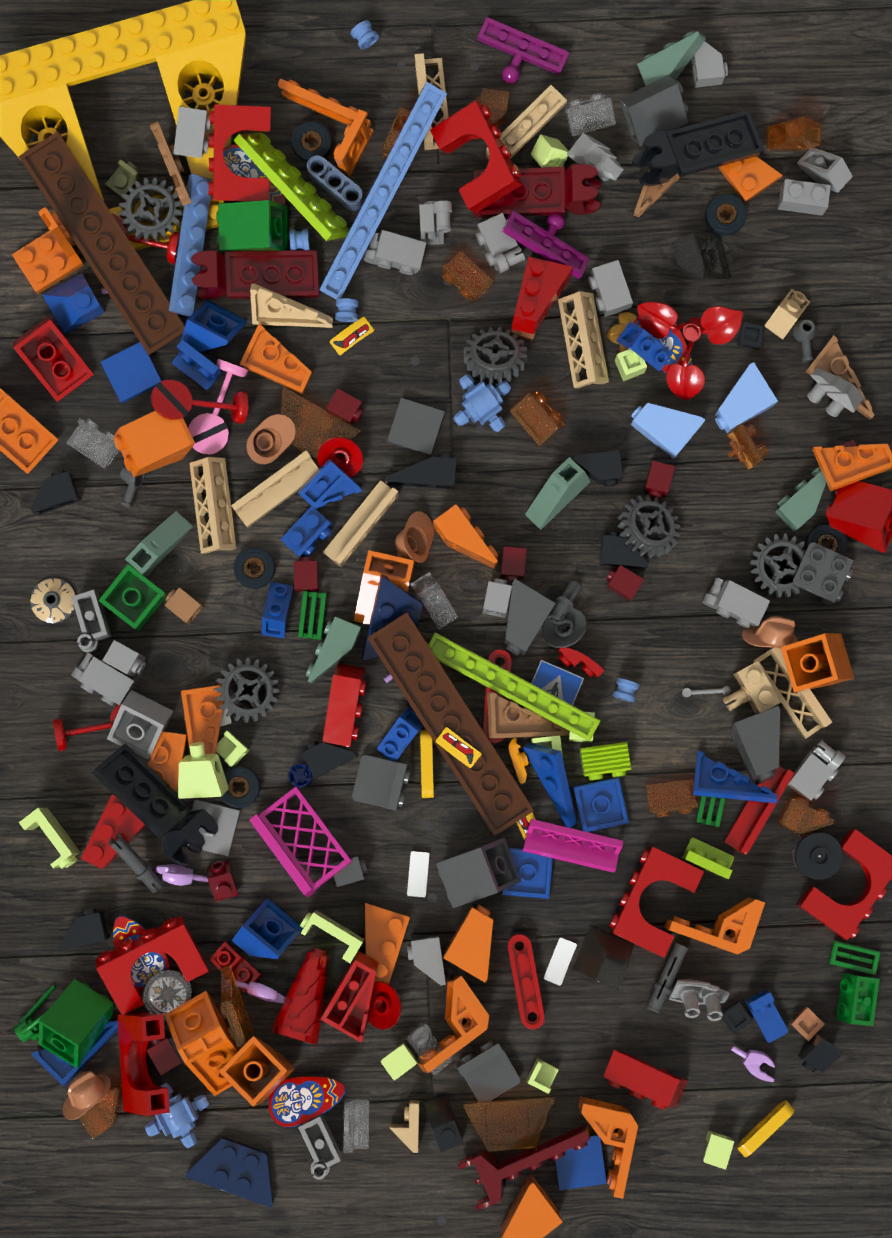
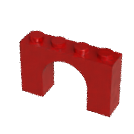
M476 100L430 129L439 150L447 154L473 139H483L489 149V162L485 171L479 177L459 189L468 210L478 213L523 184L519 178L521 177L520 170L515 164H512L509 158L512 156L509 148L500 139L502 136L500 129L496 124L493 125L490 118L492 113L489 107Z
M214 104V110H209L210 124H214V134H209V148H214V158H209V172H213V181H209V195L213 196V200L241 202L269 200V178H245L234 174L229 170L224 161L223 149L226 141L235 133L241 131L270 132L271 107Z
M850 829L840 845L842 851L855 860L864 870L866 887L861 897L850 904H838L817 888L810 886L797 904V906L845 940H848L849 937L853 938L860 929L859 923L863 918L867 919L874 909L872 907L876 899L880 900L887 891L885 886L892 880V855L856 829Z
M650 846L649 850L644 849L639 860L642 865L639 871L635 870L629 881L632 884L629 893L624 892L619 903L622 908L619 914H614L609 926L612 927L611 932L665 958L674 936L645 921L639 908L640 896L649 884L660 880L670 881L695 893L704 871Z
M182 916L170 918L162 926L156 929H148L142 933L141 937L135 940H126L119 948L113 951L107 950L95 959L96 969L122 1016L144 1005L143 995L131 975L134 963L142 955L155 951L170 955L176 961L187 982L209 972L207 962Z
M140 1011L127 1013L123 1016L122 1014H117L123 1111L144 1116L170 1113L168 1088L157 1086L152 1082L146 1063L148 1042L165 1039L163 1014Z

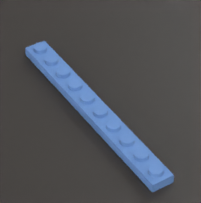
M425 83L319 288L320 291L336 300L341 299L447 95L446 92L432 84Z

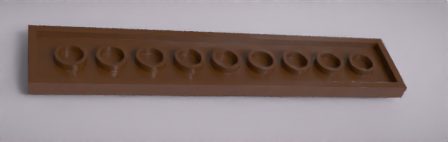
M57 131L21 154L19 158L148 355H151L182 335L185 328L177 313L169 311V301L60 133Z
M408 612L367 637L494 836L532 813L534 808ZM446 727L481 753V756L471 768L436 743V739Z

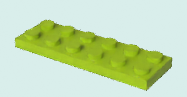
M245 133L239 134L235 138L234 142L326 241L347 236L350 229L346 226V221L341 216L336 215L331 210V205L316 194L315 187L304 181L300 171L285 160V155L270 144L271 141L265 134Z

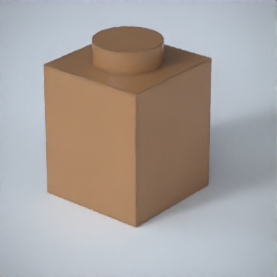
M178 588L177 591L173 589L166 597L167 603L164 605L188 625L204 608L181 588Z

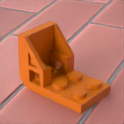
M0 388V451L29 474L56 444L58 439Z
M750 897L746 898L718 915L713 930L696 924L695 928L690 927L691 922L674 916L673 920L667 918L664 928L726 951L740 954L751 947L765 902ZM728 929H730V935H726Z
M454 976L447 981L444 1019L455 1036L449 1034L439 1042L440 1047L436 1050L429 1049L420 1056L421 1061L417 1064L423 1072H431L488 1028L489 1014L462 976ZM465 1018L466 1023L462 1025V1020Z
M204 991L164 1016L184 1063L207 1089L216 1096L232 1086L219 1071L240 1049L234 1043L230 1031L207 991Z
M580 1096L578 1107L582 1115L604 1144L614 1146L612 1152L614 1168L613 1170L609 1169L607 1184H609L613 1197L623 1199L638 1125L626 1106Z

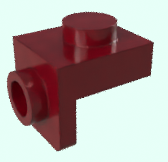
M218 861L207 867V878L215 902L238 896V889L231 872L230 861Z

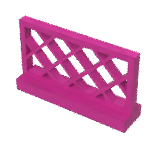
M294 787L261 814H256L249 820L301 892L308 898L316 892V889L352 862L297 787ZM294 795H297L301 801L299 811L287 809L288 800ZM304 806L309 812L303 811ZM273 811L282 812L281 824H271L267 816ZM286 812L299 814L297 827L284 826ZM302 815H311L314 818L313 829L301 828ZM317 825H319L322 830H317ZM275 828H280L279 834L275 830ZM284 829L296 830L294 844L283 841ZM300 831L312 832L310 846L298 844ZM316 833L326 834L328 837L327 848L314 846ZM331 842H332V844L335 846L336 849H332V848H331ZM288 846L293 847V853ZM297 847L310 849L308 862L297 860ZM314 850L326 851L324 864L312 863ZM330 852L340 853L344 861L337 866L328 865ZM302 865L307 866V871L303 868ZM311 866L324 868L322 878L314 883L310 877Z

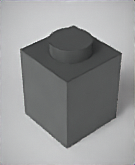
M359 856L350 858L352 862L334 875L336 886L340 887L365 879L364 874L368 873L365 860H360ZM344 860L339 861V862H336V863H332V864H330V865H332V866H337V865H339L341 862H343Z

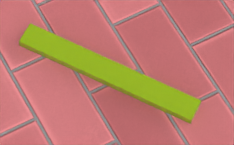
M434 633L428 644L441 663L589 742L601 722L599 719L437 633Z

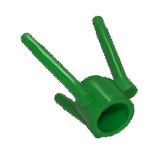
M52 985L34 1006L19 1019L20 1023L14 1027L16 1035L22 1042H26L30 1038L33 1041L39 1038V1020L44 1014L36 1019L31 1016L55 990V985Z

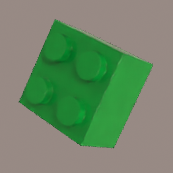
M127 564L98 601L132 628L140 632L168 595Z

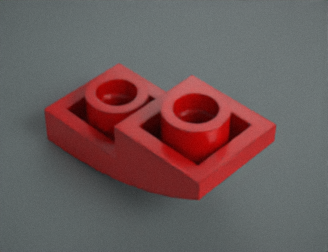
M567 647L558 650L560 654L558 658L566 667L571 665L574 668L581 662L583 664L581 669L590 678L592 676L597 678L605 671L592 659L576 650Z
M224 942L209 959L233 982L238 980L250 984V982H257L262 977V974L227 942ZM240 988L242 991L247 993L246 989Z

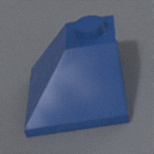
M83 273L42 295L64 334L105 313Z
M206 300L187 319L181 341L184 340L200 352L224 346L246 325L247 320Z
M267 898L245 922L232 941L249 956L278 959L303 928Z

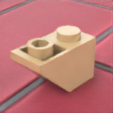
M791 289L767 321L765 327L784 339L810 301L806 299L803 293Z

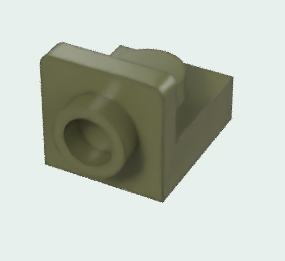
M120 159L118 161L119 168L105 185L123 199L122 194H130L127 187L129 186L134 189L136 187L135 181L140 182L141 178L138 174L139 169L130 161L125 163Z

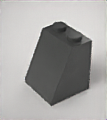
M516 579L512 583L504 643L508 645L506 648L508 651L518 656L519 653L523 655L526 653L555 603Z
M779 706L735 722L730 730L751 782L758 780L759 784L769 781L775 776L774 773L779 768Z
M504 837L436 863L438 874L443 881L447 898L451 902L452 908L496 894L521 882Z

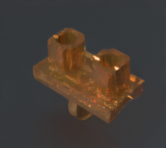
M741 424L727 434L731 440L729 444L733 451L728 453V456L730 458L737 456L740 463L744 462L748 470L763 461V458L769 453L765 444L761 443L757 446L754 444L752 438L757 436V431L752 424L747 426Z

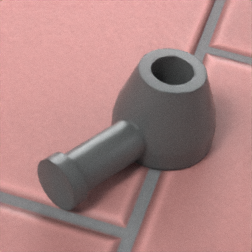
M808 319L798 321L793 327L794 338L802 344L803 363L814 361L811 340L816 335V326ZM803 326H809L810 331H805Z
M125 465L123 466L120 478L128 484L121 505L132 508L136 489L142 485L146 473L133 477L131 471H128Z

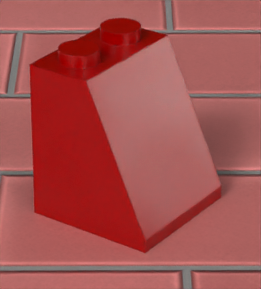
M861 481L836 489L834 503L828 506L826 512L830 527L869 547L886 553L892 539V490Z

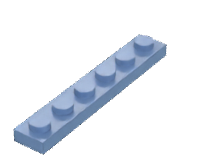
M191 174L188 178L187 191L192 203L184 206L169 305L170 312L185 316H191L194 312L197 286L192 283L191 278L198 274L200 266L191 262V257L195 253L203 251L211 195H209V181H213L196 174Z

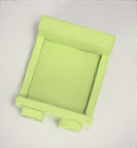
M37 808L19 822L24 830H34L40 826L61 856L50 864L52 868H68L78 860L76 856L81 852L48 808Z
M317 910L313 914L309 912L300 925L304 928L301 934L306 935L313 924L349 945L342 959L351 963L364 938Z

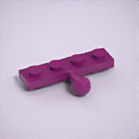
M486 17L477 37L478 41L514 56L511 64L502 70V79L508 84H513L519 79L520 72L518 68L522 60L561 75L570 53Z
M513 210L502 229L503 233L548 261L572 266V276L577 279L583 275L590 259L555 237L556 232L562 229L565 224L562 214L549 215L547 218L548 229L545 231Z

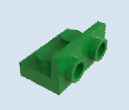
M843 973L840 982L836 1019L850 1024L874 1026L880 979Z

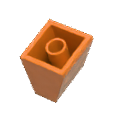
M156 411L120 427L114 435L115 446L118 450H121L125 467L128 471H131L133 477L182 460L195 444L183 418L170 420L162 417Z
M824 633L781 647L794 693L854 679L841 634Z
M478 904L477 907L471 905L444 952L443 958L481 981L486 982L488 979L493 918L489 916L491 914L490 910Z
M253 1036L219 1072L254 1107L262 1104L291 1074L295 1067L279 1051Z
M532 1174L527 1176L500 1227L501 1237L499 1238H543L563 1223L560 1211Z

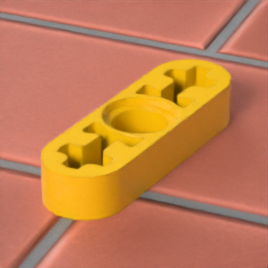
M420 730L422 798H434L432 738L427 730Z
M784 1100L738 1143L736 1148L744 1157H748L792 1116L795 1109L787 1100Z

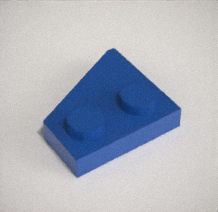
M329 458L298 490V494L316 509L326 505L328 502L343 499L342 497L349 494L360 493L362 488Z

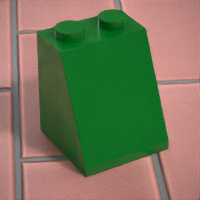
M270 200L218 204L216 219L219 224V234L217 235L219 251H289L288 206Z
M74 979L39 1020L38 1044L78 1069L112 1017L114 1003L106 995H100L93 991L88 984L80 983Z

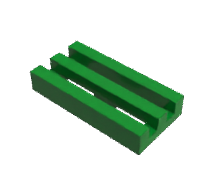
M303 591L298 638L322 640L326 593ZM308 597H312L308 634L304 633L307 601ZM321 598L317 635L313 634L316 600Z
M701 796L695 822L719 827L725 798H719L715 821H711L716 797L710 798L706 819H702L707 796Z
M833 940V947L830 951V959L828 960L829 964L876 975L880 951ZM838 946L874 955V959L838 951ZM836 956L872 964V968L869 969L835 959Z

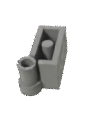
M427 201L424 204H420L421 241L426 242V245L444 244V233L451 231L450 214L452 213V203L450 201Z
M503 213L477 225V233H475L479 245H484L487 253H485L488 264L490 266L494 265L495 270L500 273L509 270V267L525 261L524 254L521 253L522 250L518 247L516 240L502 232L506 222Z
M384 230L381 231L379 238V233L373 235L369 248L365 251V262L385 269L397 268L406 275L416 274L420 270L426 242Z
M715 578L709 594L706 593L702 601L703 604L716 609L717 614L726 618L731 616L737 619L736 623L745 628L759 626L770 602L730 580L723 582L720 578Z
M95 590L71 597L81 631L84 633L78 637L77 643H79L78 646L81 650L88 653H93L98 649L100 640L112 637L103 605L98 601L100 595Z
M88 652L79 667H75L71 676L82 683L81 688L91 694L94 691L103 695L101 700L111 706L114 703L120 705L134 682L130 677Z
M823 740L817 744L819 747L813 746L794 770V775L787 785L807 801H812L813 798L817 800L824 791L822 786L827 780L831 781L839 771L837 768L846 757L839 750L835 751Z
M323 1114L298 1127L313 1158L311 1174L317 1180L323 1179L329 1173L330 1166L340 1162L342 1154Z

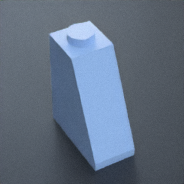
M754 362L747 367L715 414L717 416L715 418L717 425L721 430L725 429L726 433L755 418L778 402Z
M647 403L644 408L639 406L631 416L634 418L631 426L672 459L678 455L705 421L700 416Z

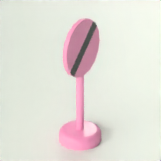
M218 359L216 366L227 372L217 402L223 403L232 374L245 377L248 370ZM214 408L213 414L205 413L198 415L188 427L195 442L193 448L202 454L218 453L228 442L229 431L227 424L218 416L220 408Z

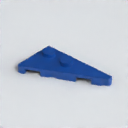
M532 743L523 746L528 759L566 827H573L577 822L561 751Z
M697 751L693 795L777 803V794H774L770 789L765 786L759 787L750 782V778L734 769L727 768L720 761L716 763L707 758L702 751Z
M118 1020L106 1024L78 1069L47 1049L37 1050L31 1055L65 1087L118 1031Z

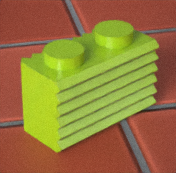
M627 742L579 749L583 777L589 776V781L603 779V774L612 773V777L625 776L626 771L631 770Z

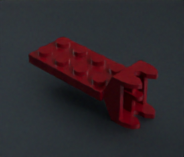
M587 164L571 165L566 170L565 167L519 169L521 172V177L519 178L523 185L480 212H474V218L494 217L503 213L504 217H508L513 210L522 216L566 214V210L576 215L594 213L601 207V203L594 200L598 195L597 189L601 187L600 182L593 179V177L598 175V170L594 166ZM485 170L473 171V180L479 177Z
M317 250L225 251V256L218 251H200L191 257V262L200 266L198 274L191 278L192 283L197 286L196 297L199 299H218L226 295V299H251V284L259 285L287 298L319 297Z
M588 1123L508 1158L501 1163L485 1149L461 1159L460 1163L457 1164L459 1169L474 1164L479 1175L474 1182L476 1185L482 1183L487 1193V1196L477 1201L478 1204L475 1205L477 1210L484 1209L501 1201L504 1194V1178L507 1177L508 1180L515 1179L526 1168L535 1170L544 1165L543 1161L552 1158L554 1161L565 1156V1151L571 1148L577 1151L587 1146V1142L591 1137V1130Z

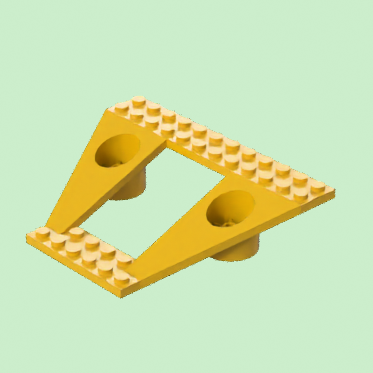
M192 0L0 55V138L19 158L27 150L57 131L59 132L62 125L67 127L68 132L60 135L63 140L67 139V146L104 201L68 87L157 61L176 125L179 106L190 108L187 104L195 102L197 104L195 109L207 110V115L209 116V110H214V104L237 105L246 32L236 0ZM210 79V82L206 84L202 83L201 80ZM199 81V85L195 88L190 86L192 83ZM217 81L224 88L214 90L213 85ZM186 90L192 92V97L183 99ZM223 94L221 101L215 99V96ZM48 123H57L54 128H48L47 125ZM210 124V130H205L204 139L208 140L207 154L202 153V158L186 156L191 174L213 180V172H209V158H214V148H209V134H214V124ZM44 125L45 129L41 130V132L36 131ZM33 134L38 136V141L30 143ZM233 135L226 141L224 147L232 145ZM156 195V196H153V197H152V198H156V199H157V198L163 199V197H162V196H159V195ZM212 195L206 230L219 227L216 213L218 211V204L224 203V201L213 200ZM139 200L135 205L134 213L137 212V209L141 204V200ZM147 204L149 212L155 217L154 209L150 204ZM120 206L109 209L112 214L119 217V213L124 211ZM169 207L165 208L166 211L162 215V221L167 217ZM177 218L182 225V218ZM138 222L145 226H154V224L150 222ZM181 225L172 226L175 232L181 231ZM166 232L167 239L159 235V242H168L172 233ZM130 241L136 251L151 247L150 245Z

